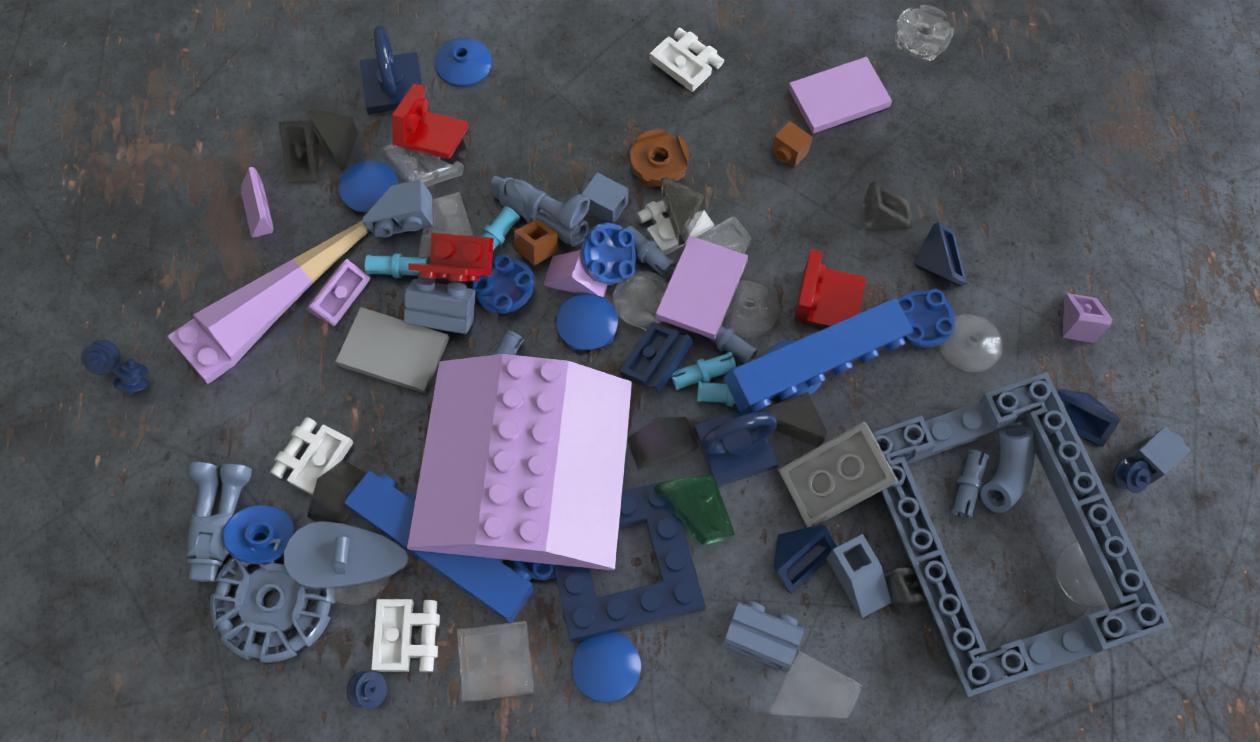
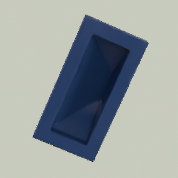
M940 222L933 224L914 264L961 286L968 284L954 230Z
M1058 389L1057 393L1077 434L1103 447L1120 422V418L1090 393Z
M821 524L778 534L773 569L790 594L827 561L826 558L831 551L837 548L827 527Z

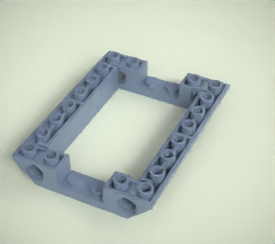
M1048 372L985 393L980 402L926 421L923 416H919L872 433L899 481L882 490V495L967 698L1171 627ZM1022 424L1033 429L1036 455L1110 610L1099 611L1081 620L1023 640L1019 639L986 652L985 644L907 464L998 433L1005 427Z

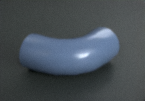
M1008 426L999 432L1000 459L998 468L993 478L981 489L983 503L987 508L996 513L1007 512L1013 507L1025 492L1031 479L1035 445L1033 429L1027 426Z

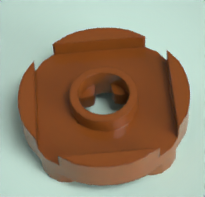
M656 129L647 131L636 139V143L630 151V166L634 175L641 180L645 187L668 186L683 179L686 175L689 163V150L681 137L677 135L676 138L673 135H669L666 130ZM660 153L661 157H667L664 162L654 161L655 154Z

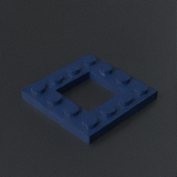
M671 480L622 491L619 528L641 523L647 524L662 582L596 598L590 568L553 564L570 642L705 610L706 606Z

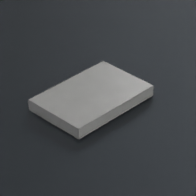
M360 307L335 362L340 367L426 394L449 341L448 334L423 326L406 324L404 320Z
M866 422L856 425L778 469L807 528L817 526L899 482Z

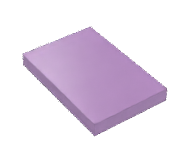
M867 57L790 82L788 87L812 134L889 108L892 103L890 96Z
M690 236L657 309L656 319L715 339L748 261V255Z

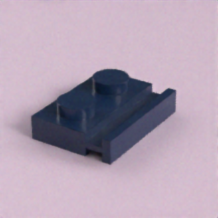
M652 322L620 369V373L625 379L646 388L651 387L656 392L661 393L692 346L693 341L689 335H680L676 330Z

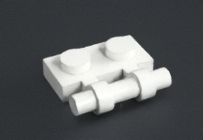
M678 28L674 38L679 41L676 42L668 36L650 53V61L693 92L711 75L712 67L709 64L719 69L724 59L717 55V50L711 46L706 47L699 42L695 34L692 32L687 33L682 28ZM689 50L694 51V52H695L696 54H698V55L695 56V55H694L693 53H691Z
M690 187L680 191L676 189L668 193L667 198L657 203L652 201L645 205V209L636 213L641 224L651 219L654 225L647 228V236L658 244V249L665 255L685 246L690 236L700 238L714 230V223L699 202L689 207L686 205L685 201L694 197ZM674 208L677 213L665 219L662 213Z
M305 417L299 427L295 426L290 434L292 439L284 451H279L274 459L276 463L270 473L282 479L287 469L293 470L287 481L291 485L319 498L352 446L353 441L351 438L324 424L317 434L314 435L311 432L317 423ZM304 444L309 445L301 459H296L295 457Z
M377 599L372 671L409 672L410 658H420L419 672H433L434 658L438 657V646H435L436 627L440 623V615L437 614V601L424 600L423 613H413L414 602L412 599ZM412 626H422L421 645H411Z

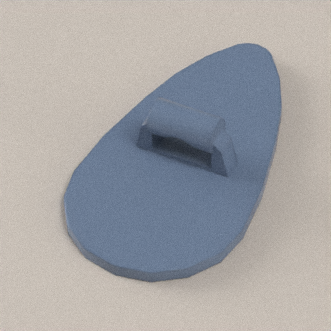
M326 521L309 523L298 529L288 540L284 551V565L290 577L301 586L312 589L341 588L378 581L393 575L408 563L406 551L390 539L365 529Z

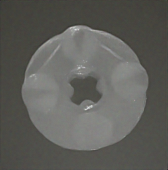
M920 5L919 9L913 10L908 8L903 11L897 21L895 45L910 55L920 57L926 61H932L937 55L943 53L948 48L953 37V26L951 28L948 23L949 17L947 14L934 6ZM925 28L928 30V35L922 34L919 31Z

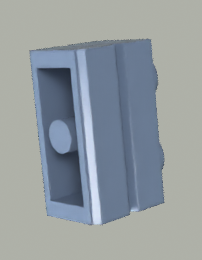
M420 277L413 279L405 292L404 323L467 334L474 320L476 291L468 289L464 284L457 282L445 285L435 283V280L432 278Z
M746 601L745 605L738 602L722 646L787 673L793 664L804 629L798 627V621L788 615L778 614L776 618L764 613L766 608L756 602Z

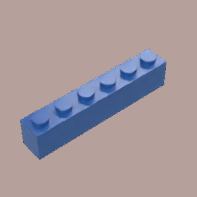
M894 298L734 368L724 377V380L740 413L750 408L755 413L771 405L769 400L776 396L784 400L798 393L797 387L805 383L810 388L825 381L824 375L834 371L837 376L853 368L851 363L860 359L863 364L878 357V351L885 347L890 352L906 344L904 338L914 331L898 300Z
M369 470L344 501L350 511L511 624L534 592L533 585L530 583L532 577L517 566L513 570L502 563L504 559L408 550L407 546L416 495L410 491L404 495L396 489L398 484L384 473L377 476Z

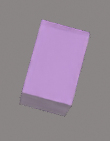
M581 250L553 256L544 280V286L578 295L590 293L604 297L608 284L597 282L588 274L583 266Z
M1066 293L1064 298L1062 338L1094 343L1111 325V316L1097 298Z

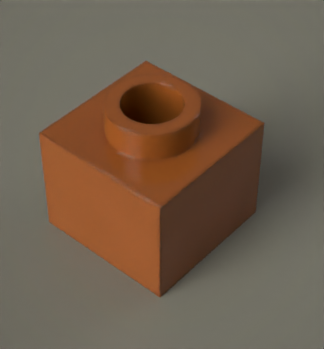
M788 121L775 135L771 152L779 161L795 168L809 153L813 137L791 121Z
M535 219L514 231L515 251L536 265L558 252V233L539 219Z

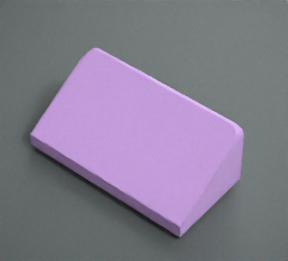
M250 167L241 184V194L250 235L258 237L273 233L274 228L263 181L256 168Z
M345 259L305 309L328 324L335 326L370 281L371 277L348 259Z

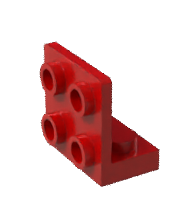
M413 84L392 114L393 145L410 151H419L434 155L435 157L449 159L468 130L469 123L427 112L429 102L428 99H425V86Z
M431 233L430 263H409L408 270L419 271V277L422 278L439 277L448 278V280L480 281V275H491L494 238Z
M811 249L804 269L794 321L828 328L860 314L866 278L826 268V265L821 264L823 252Z

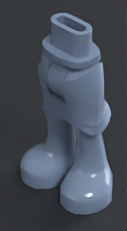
M494 176L490 184L491 196L499 199L503 207L507 206L513 209L527 223L539 219L556 231L558 237L564 243L572 247H577L583 242L589 228V223L583 220L590 205L588 197L576 194L567 202H560L549 197L545 192L536 189L526 181L511 177L503 179Z
M203 462L188 463L187 476L198 485L197 505L194 514H191L186 542V557L188 558L186 564L191 565L188 580L216 582L218 568L224 566L223 561H225L229 554L224 545V529L227 522L234 516L242 488L250 481L252 475L251 468L238 464H222L221 468L213 464ZM221 481L222 493L218 514L212 516L217 490Z

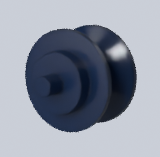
M96 340L83 350L81 360L89 372L96 375H104L119 364L120 352L112 342Z
M127 359V362L114 367L113 373L118 377L113 382L116 389L126 392L128 395H134V393L148 386V381L144 378L148 374V368L145 365L134 362V359Z
M1132 457L1123 458L1114 469V482L1116 486L1121 489H1128L1132 493L1143 491L1151 482L1149 464L1144 461H1136Z
M360 671L354 674L347 684L348 700L352 705L359 708H375L379 706L387 693V684L384 677L374 671Z

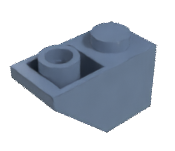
M421 179L392 185L363 217V223L376 238L390 237L397 233L418 231L421 228L433 226L432 194Z
M863 534L831 551L826 559L861 619L891 603L881 564Z

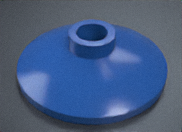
M457 38L447 42L439 49L435 57V68L440 78L446 83L458 87L479 83L488 75L492 66V58L488 48L480 41L472 38Z
M267 505L251 506L237 512L227 522L223 533L224 545L229 554L239 561L249 564L267 563L284 554L288 540L294 534V525L290 517L276 507ZM272 539H282L278 549L273 551L275 544H269Z

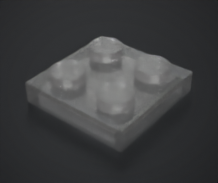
M527 621L457 630L463 702L534 693Z

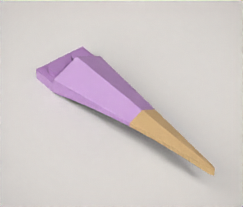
M363 220L193 314L194 318L167 336L168 339L208 385L234 367L271 325L327 269L370 230L363 223Z

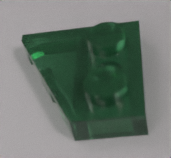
M713 473L660 482L654 487L659 497L664 494L676 508L673 513L682 523L690 528L692 535L701 545L728 540L735 535Z

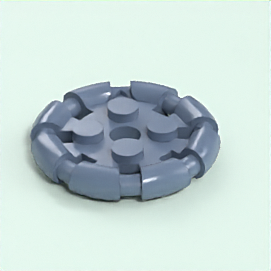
M272 539L269 544H275L273 551L278 549L282 539ZM281 556L273 561L259 564L261 568L252 574L249 573L247 568L250 565L249 563L232 557L219 572L215 580L218 583L215 593L210 595L211 622L213 628L218 629L222 636L220 641L235 655L246 660H250L251 657L258 658L261 663L287 660L297 656L296 651L304 646L310 647L322 635L331 617H328L330 606L335 605V588L312 589L301 586L290 577L285 565L277 564ZM231 586H238L235 598L228 597ZM271 590H278L280 593L278 604L274 607L266 608L263 604L264 596ZM308 600L317 601L314 613L305 611ZM240 615L243 623L234 628L231 621L234 617ZM296 627L299 634L288 640L284 632L291 631ZM257 632L266 634L263 645L255 643Z

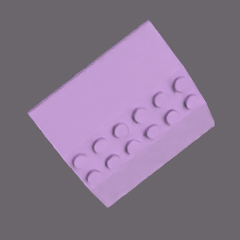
M497 354L439 361L407 546L408 550L614 571L632 382L566 360Z

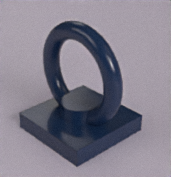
M381 25L374 29L377 58L360 60L365 105L368 114L396 110L413 84L422 85L417 52L393 55L387 30Z
M750 408L741 413L736 411L695 424L694 430L716 487L778 467V461L768 439V436L776 429L778 424L775 415L769 412L753 413Z

